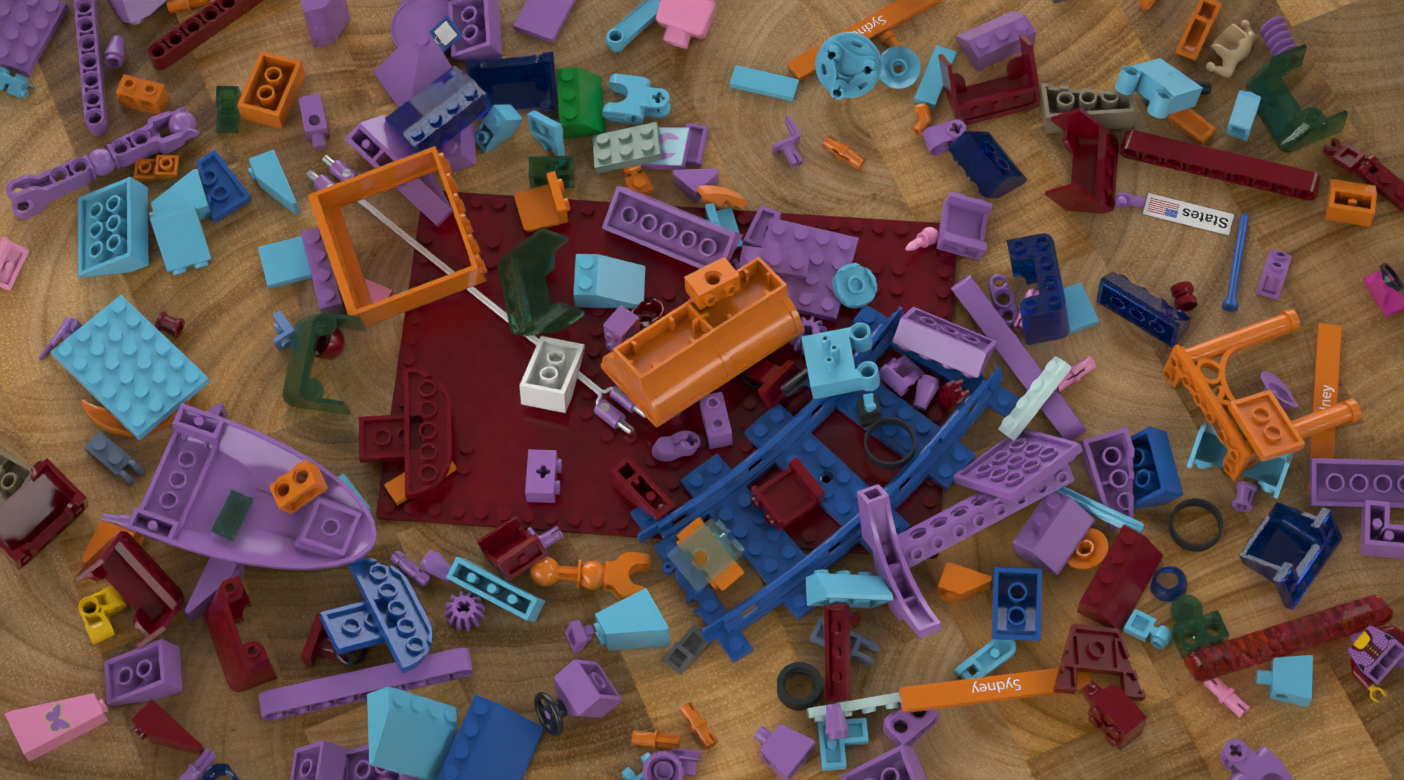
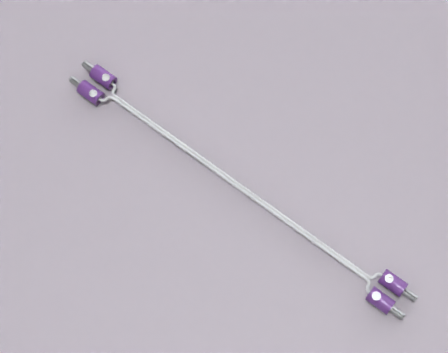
M327 155L322 158V161L330 167L329 172L342 182L358 176L355 171L341 160L334 161ZM309 170L306 174L314 182L313 187L316 190H321L335 184L324 174L318 176L312 170ZM366 200L357 201L448 275L454 273L451 268ZM473 286L467 288L470 293L535 345L538 344L539 339L476 288ZM579 371L577 378L599 396L596 400L594 413L614 429L620 427L627 434H631L634 431V428L625 422L626 416L607 400H601V393L611 391L609 396L628 412L633 413L636 411L643 418H647L617 385L602 390Z

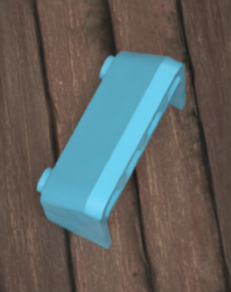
M1206 418L1197 434L1186 467L1191 468L1194 465L1197 468L1206 470L1207 467L1216 465L1223 468L1222 462L1228 450L1219 441L1216 431L1207 422ZM1294 452L1264 462L1260 460L1252 468L1244 470L1242 475L1258 480V484L1261 485L1263 491L1274 493L1273 497L1278 499Z

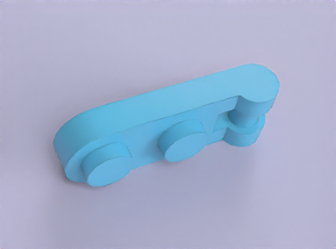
M993 639L954 670V674L963 680L989 676L1014 656L1016 642L1014 640ZM972 667L977 671L973 676L968 671Z

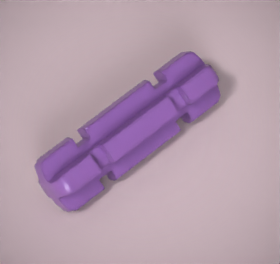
M396 551L391 556V562L397 567L399 566L410 578L416 579V583L421 587L427 586L431 581L430 575L425 571L422 572L421 568L409 558H406L401 551Z

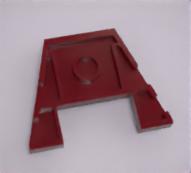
M1073 624L1070 627L1053 692L1075 694L1078 691L1076 671L1120 676L1121 689L1131 700L1143 701L1146 698L1144 689L1141 690L1137 679L1139 677L1137 672L1132 669L1128 659L1130 655L1119 629Z

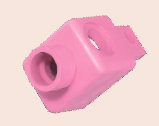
M660 0L656 20L660 26L666 28L663 41L687 49L691 37L704 39L718 9L716 5L717 0Z

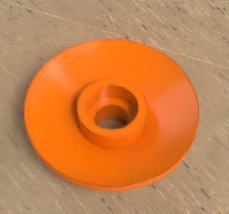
M1090 528L1067 561V564L1079 570H1088L1100 565L1109 550L1108 540L1105 535L1097 529Z

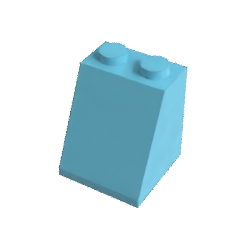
M194 205L150 218L168 273L173 272L175 276L187 272L186 268L195 266V269L209 266L208 262L212 261L198 211Z
M647 588L595 614L596 623L593 624L596 630L595 635L600 645L605 644L608 651L657 648L671 645L669 627Z

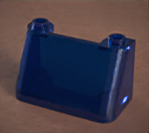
M542 52L539 57L536 54H532V56L483 59V62L476 59L465 60L470 113L475 114V118L486 117L493 105L510 104L515 110L541 108L542 112L554 111V106H558L554 52Z

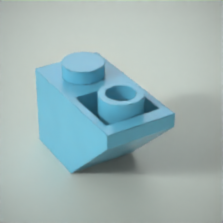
M1239 90L1226 135L1248 141L1261 96H1257L1249 91Z
M510 104L493 105L475 132V143L484 153H488L510 138L523 121V118Z

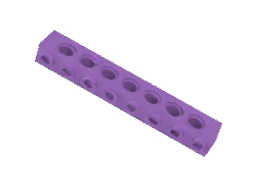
M1066 463L1058 469L1056 474L1046 478L1038 487L1031 489L1018 501L1013 502L987 493L978 492L898 534L900 546L908 567L911 568L1075 481L1069 464Z

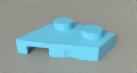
M535 110L527 113L531 135L540 142L546 152L552 150L556 157L555 162L558 165L565 163L566 157L561 124Z

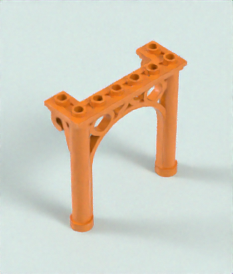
M1291 308L1281 311L1279 315L1185 349L1183 346L1175 345L1163 369L1165 379L1171 383L1174 389H1177L1181 383L1188 388L1194 402L1205 414L1207 422L1216 431L1219 441L1227 448L1228 452L1222 464L1225 472L1230 475L1233 481H1237L1244 470H1248L1259 463L1260 458L1245 434L1239 430L1234 417L1232 416L1230 419L1225 412L1227 411L1231 414L1227 407L1229 402L1236 400L1226 382V362L1236 352L1298 330L1300 320L1295 310ZM1223 355L1219 363L1212 360L1215 357ZM1201 368H1209L1217 374L1216 379L1210 380L1206 378L1201 372ZM1218 386V388H1217V390H1216V393H1217V397H1216V396L1214 395V393L1212 392L1211 389H1212V388H1216V387ZM1348 399L1291 422L1301 438L1305 439L1339 425L1359 421L1361 419V409L1354 399Z

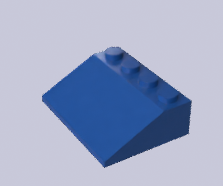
M475 695L437 780H522L542 736L544 727L497 702Z

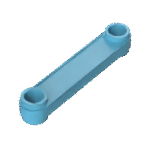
M660 0L643 1L619 24L609 30L606 35V44L609 50L612 52L622 51L627 44L656 20Z

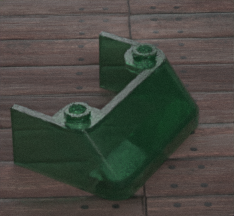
M1305 44L1272 57L1247 81L1245 92L1249 91L1257 96H1261L1257 113L1278 148L1286 153L1294 152L1342 132L1348 116L1346 110L1328 118L1325 117L1320 109L1315 107L1301 110L1281 78L1287 75L1290 70L1302 66L1307 49Z
M541 228L501 258L498 272L512 334L525 337L560 332L585 315L584 310L560 302H556L551 306L545 276L554 269V251L569 241L567 236Z
M323 312L301 318L297 322L283 388V399L289 406L350 415V409L344 401L323 398V385L320 381L312 379L311 373L319 335H330L336 327L366 331V326L360 317Z

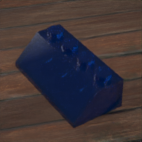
M1112 271L1100 280L1096 302L1168 346L1174 348L1188 330L1191 318L1184 311L1175 309L1168 305L1164 299L1153 296L1146 288L1130 282L1126 276Z

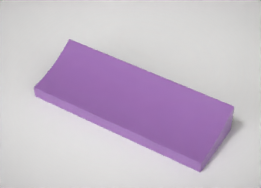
M622 186L616 187L602 229L700 269L723 257L729 262L743 236L738 232Z
M1321 458L1307 460L1310 506L1363 507L1366 500L1390 502V508H1404V460Z

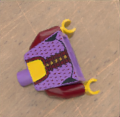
M1368 626L1364 632L1361 630L1355 631L1351 636L1353 644L1348 649L1352 657L1350 664L1353 677L1365 690L1368 689L1370 691V698L1378 703L1380 701L1376 698V693L1381 691L1387 697V692L1382 688L1376 687L1373 683L1375 682L1378 685L1404 656V632L1393 626H1381L1378 629Z

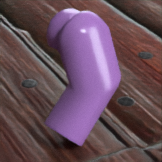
M1119 192L1115 196V204L1119 208L1126 206L1144 208L1145 197Z

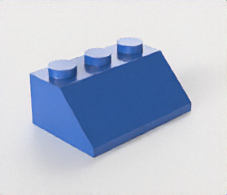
M1149 426L1131 436L1134 447V510L1164 505L1182 496L1183 491L1167 431Z

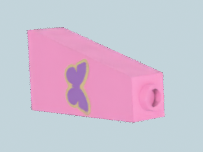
M92 693L5 713V716L23 754L30 762L108 722L105 713L109 710L104 700H98L95 694Z

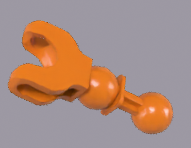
M625 552L614 561H605V566L595 560L586 561L581 565V560H578V567L559 566L553 558L545 557L530 567V577L535 584L541 587L551 586L557 580L577 581L576 588L578 589L580 584L589 590H596L603 586V591L613 593L621 601L646 588L645 586L634 584L629 579V576L635 572L649 570L652 565V558L646 553Z

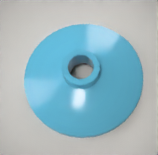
M894 46L888 48L880 55L882 60L880 80L886 86L893 89H904L916 82L920 75L921 64L914 51L904 46ZM901 67L903 71L896 73L894 69Z

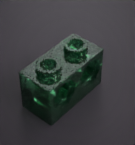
M1218 610L1173 625L1171 634L1182 660L1188 657L1190 659L1198 658L1205 651L1211 649L1212 651L1220 650L1226 646L1230 636ZM1207 630H1214L1218 635L1211 636L1207 633ZM1190 637L1193 638L1196 643L1189 644L1184 639Z

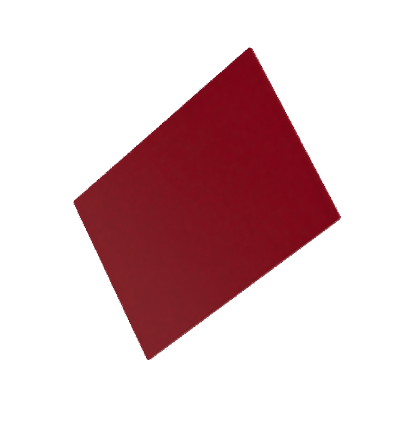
M442 191L450 204L447 192ZM457 192L466 209L464 213L467 220L469 219L474 240L476 239L480 248L479 255L488 273L484 274L486 282L473 287L538 339L543 336L584 344L585 350L579 371L602 390L616 385L601 369L603 357L610 353L606 347L603 324L618 308L575 307L574 280L576 254L603 255L645 266L644 302L651 303L653 299L659 300L663 303L665 315L690 299L685 290L684 277L700 268L602 229L611 202L568 199L570 211H567V223L527 233L523 229L514 196ZM673 206L707 220L705 208ZM732 210L739 233L743 235L741 238L742 243L757 211ZM420 211L416 241L454 272L470 267V258L454 212L438 227ZM781 213L780 220L859 238L853 263L860 264L859 266L871 270L877 282V292L874 299L867 306L887 318L896 312L900 306L903 308L904 314L912 307L953 322L954 292L951 287L955 285L956 254L936 249L937 242L926 248L919 247L913 251H906L905 249L911 241L916 239L917 234L927 227H933L939 233L940 223ZM414 248L409 289L448 275ZM742 248L735 249L729 263L735 258L740 263ZM467 289L405 312L390 415L404 414V368L422 370L431 374L440 384L442 383L451 403L452 461L457 470L447 475L431 492L417 498L408 499L397 506L385 489L384 484L405 472V460L383 462L376 516L380 520L493 528L499 527L516 516L525 530L531 527L535 531H548L554 526H558L559 530L563 533L637 538V534L642 531L631 516V511L638 508V506L628 500L610 482L611 469L629 456L675 504V508L666 514L668 515L692 499L690 494L680 484V480L716 454L732 470L758 449L744 436V431L770 408L765 406L758 392L759 388L747 386L742 381L740 374L709 393H723L732 431L733 444L710 449L700 410V400L683 410L679 416L675 415L656 428L648 418H643L636 411L633 413L628 412L609 396L611 391L601 393V400H607L626 416L625 422L634 428L631 434H627L620 427L614 429L594 413L596 400L599 396L578 378L566 413L521 404L519 385L537 345ZM841 303L836 322L817 317L813 318L814 322L821 320L822 327H826L827 332L853 326L852 322L862 308L853 309ZM798 313L799 316H800V319H801L802 316H803V317L806 319V321L809 320V319L812 317V316H809V315H804V314ZM879 341L872 347V351L880 343ZM789 342L764 358L780 367L789 359L795 362L799 372L807 367L802 349L795 352L794 345H790ZM889 348L882 358L875 362L878 371L885 364L888 365L893 358L898 360L902 355ZM917 365L925 373L924 375H929L938 379L939 387H942L947 383L942 379L938 378L937 376H935L934 374ZM751 367L743 371V373L749 371ZM748 376L745 377L752 384H762ZM880 378L882 385L913 407L917 381L912 386H909V391L901 397ZM805 385L792 396H784L778 403L794 417L813 399L812 391ZM938 392L929 403L926 411L916 409L939 427L947 420V408L940 401ZM821 404L811 413L812 416L822 407ZM835 409L812 434L869 487L879 484L883 489L904 467L895 470H885L872 464L864 450L866 430L838 409ZM680 431H692L699 436L700 446L691 456H681L673 461L663 462L657 460L652 454V448L660 437H669ZM869 436L867 446L874 457L885 462H895L903 459L874 436ZM528 449L557 450L558 459H562V471L557 473V480H560V494H556L555 503L527 502L525 487ZM759 459L752 466H750L749 471L753 469L756 465H758L761 462V460ZM775 465L749 486V491L751 492L753 486H756L758 489L783 471ZM828 477L822 479L826 484L831 481ZM909 478L900 486V489L910 480ZM927 478L895 511L912 528L941 512L943 488ZM818 505L783 530L800 549L814 550L842 526ZM684 514L673 521L672 525L684 519L686 515ZM709 517L703 520L722 544H732ZM658 533V534L654 535L653 537L649 538V539H662V540H663V538H662V536L660 535V533ZM838 542L836 545H834V546H833L830 550H828V551H833V550H834L837 546H839L841 543ZM860 543L849 552L871 554ZM937 553V554H935V555H933V556H931V557H929V558H930V559H936V558L939 556V553Z

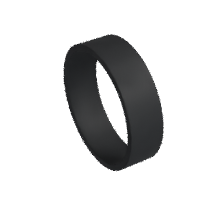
M896 417L878 419L868 427L865 433V454L872 464L881 469L895 470L904 467L915 454V433L912 427L902 419ZM885 425H896L903 428L912 438L913 446L906 457L895 462H885L877 459L871 454L867 446L868 438L874 430Z
M1199 498L1187 499L1179 503L1174 508L1169 522V531L1175 543L1181 548L1193 552L1205 551L1213 547L1219 540L1223 529L1222 515L1217 507L1209 501ZM1186 507H1202L1210 511L1216 518L1219 527L1218 534L1207 543L1193 544L1187 542L1177 534L1173 524L1174 516Z

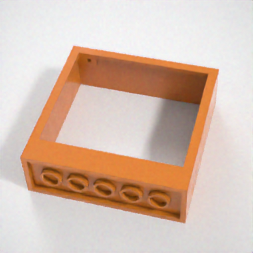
M435 146L308 194L348 316L358 329L486 282L484 274L488 273L479 255L480 248L472 235L471 223L469 219L467 220L464 213L466 209L457 193L459 189L456 181L450 173L452 172L451 166L444 153H439ZM439 171L465 243L471 266L373 303L341 208Z

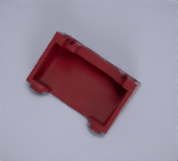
M48 458L43 462L40 460L35 463L30 469L32 471L30 479L0 506V551L18 570L24 568L81 516L88 507L87 497Z
M239 575L228 578L221 583L204 615L225 679L230 689L234 692H243L277 679L274 667L268 658L263 644L257 641L242 644L236 623L244 621L243 612L246 607H251V603Z

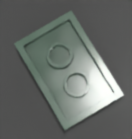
M657 122L592 136L594 167L597 174L662 160Z

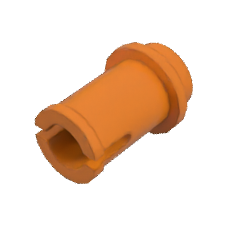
M887 31L880 37L882 46L887 48L902 46L895 38L896 34L894 32Z

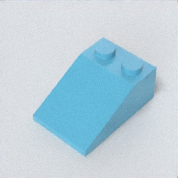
M576 254L574 280L575 307L618 308L620 305L625 308L637 307L641 301H644L646 267L603 255Z

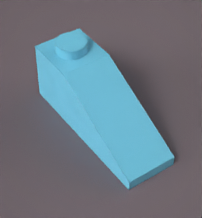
M274 149L250 158L251 168H248V172L252 181L257 180L262 190L295 215L300 214L296 199Z

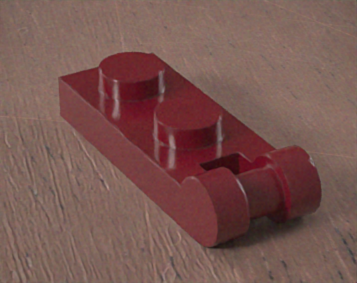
M1370 154L1365 159L1364 164H1359L1355 168L1356 175L1368 185L1376 186V191L1400 211H1403L1404 182L1382 165L1376 156ZM1372 169L1376 173L1372 175L1369 170Z

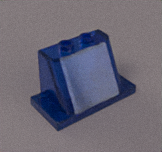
M1276 502L1267 517L1261 521L1255 534L1249 538L1239 557L1244 565L1273 582L1284 607L1293 610L1342 540V535L1331 510L1323 507L1319 514L1315 516Z

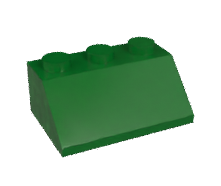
M579 67L556 69L559 119L563 128V139L592 137L606 133L605 118L602 116L604 105L601 76Z

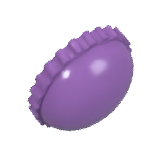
M666 750L663 752L658 751L646 759L642 769V777H644V780H683L684 767L679 760L680 758L676 757V754H672L670 751L666 752Z

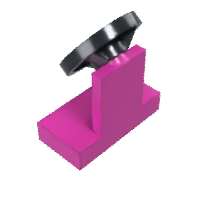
M1383 263L1379 266L1380 271L1364 278V283L1387 318L1404 311V298L1399 292L1403 289V284L1396 272L1387 263Z

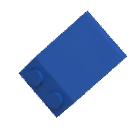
M994 567L992 639L1041 641L1042 569Z

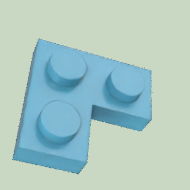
M866 718L846 719L849 731H847L848 737L829 740L828 734H825L826 721L817 722L822 771L847 769L845 746L868 744Z

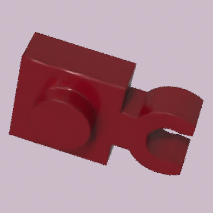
M1336 138L1331 139V145L1334 147L1323 146V152L1327 156H1333V162L1349 173L1365 160L1363 152L1349 143L1344 147L1341 146L1340 141Z
M963 379L955 382L952 380L938 389L939 399L946 406L947 410L959 405L964 401L963 397L969 394V390L964 391L961 387V383L964 382Z

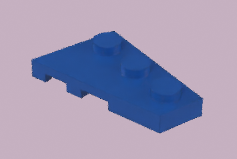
M216 150L196 161L214 224L252 201L250 194Z

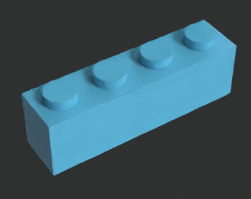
M456 557L446 577L527 621L536 622L545 603V600L465 558Z

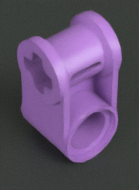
M955 119L925 129L922 132V136L931 155H939L945 151L963 146L966 141V125L963 121Z

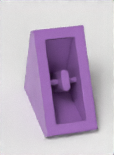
M718 169L673 170L674 185L695 203H698L702 197L696 190L698 186H717L719 184Z

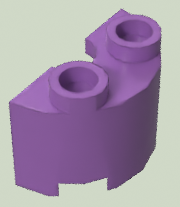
M905 355L898 360L893 358L888 365L885 364L879 370L880 378L901 397L909 391V386H912L925 374Z

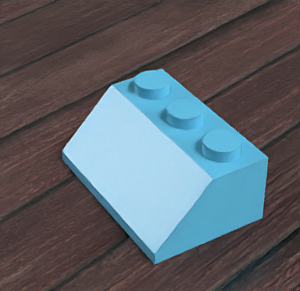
M815 570L814 574L806 577L807 606L824 607V605L846 603L850 604V608L872 609L893 600V595L882 577L872 576V572H859L858 575H850V571H837L836 574H829V570Z

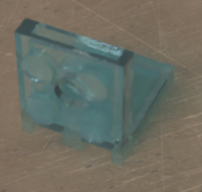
M710 518L667 554L697 592L702 590L734 562L739 563L745 558L742 553L745 551V548L736 538L733 540L729 538L727 534L730 530L720 519L716 522L713 518ZM699 551H704L708 556V560L704 565H698L694 561V556Z

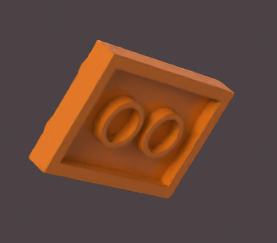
M1271 390L1229 402L1227 408L1262 462L1304 448L1305 442Z

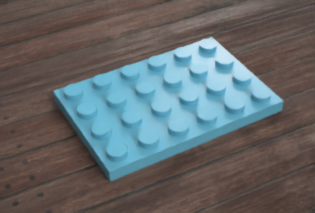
M122 295L50 351L52 356L139 441L174 413L181 403L185 404L210 383L209 378Z

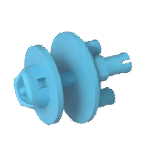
M844 32L830 37L822 44L816 56L815 68L819 81L830 92V96L840 100L842 98L859 97L869 92L880 78L882 60L877 47L867 37L855 32Z

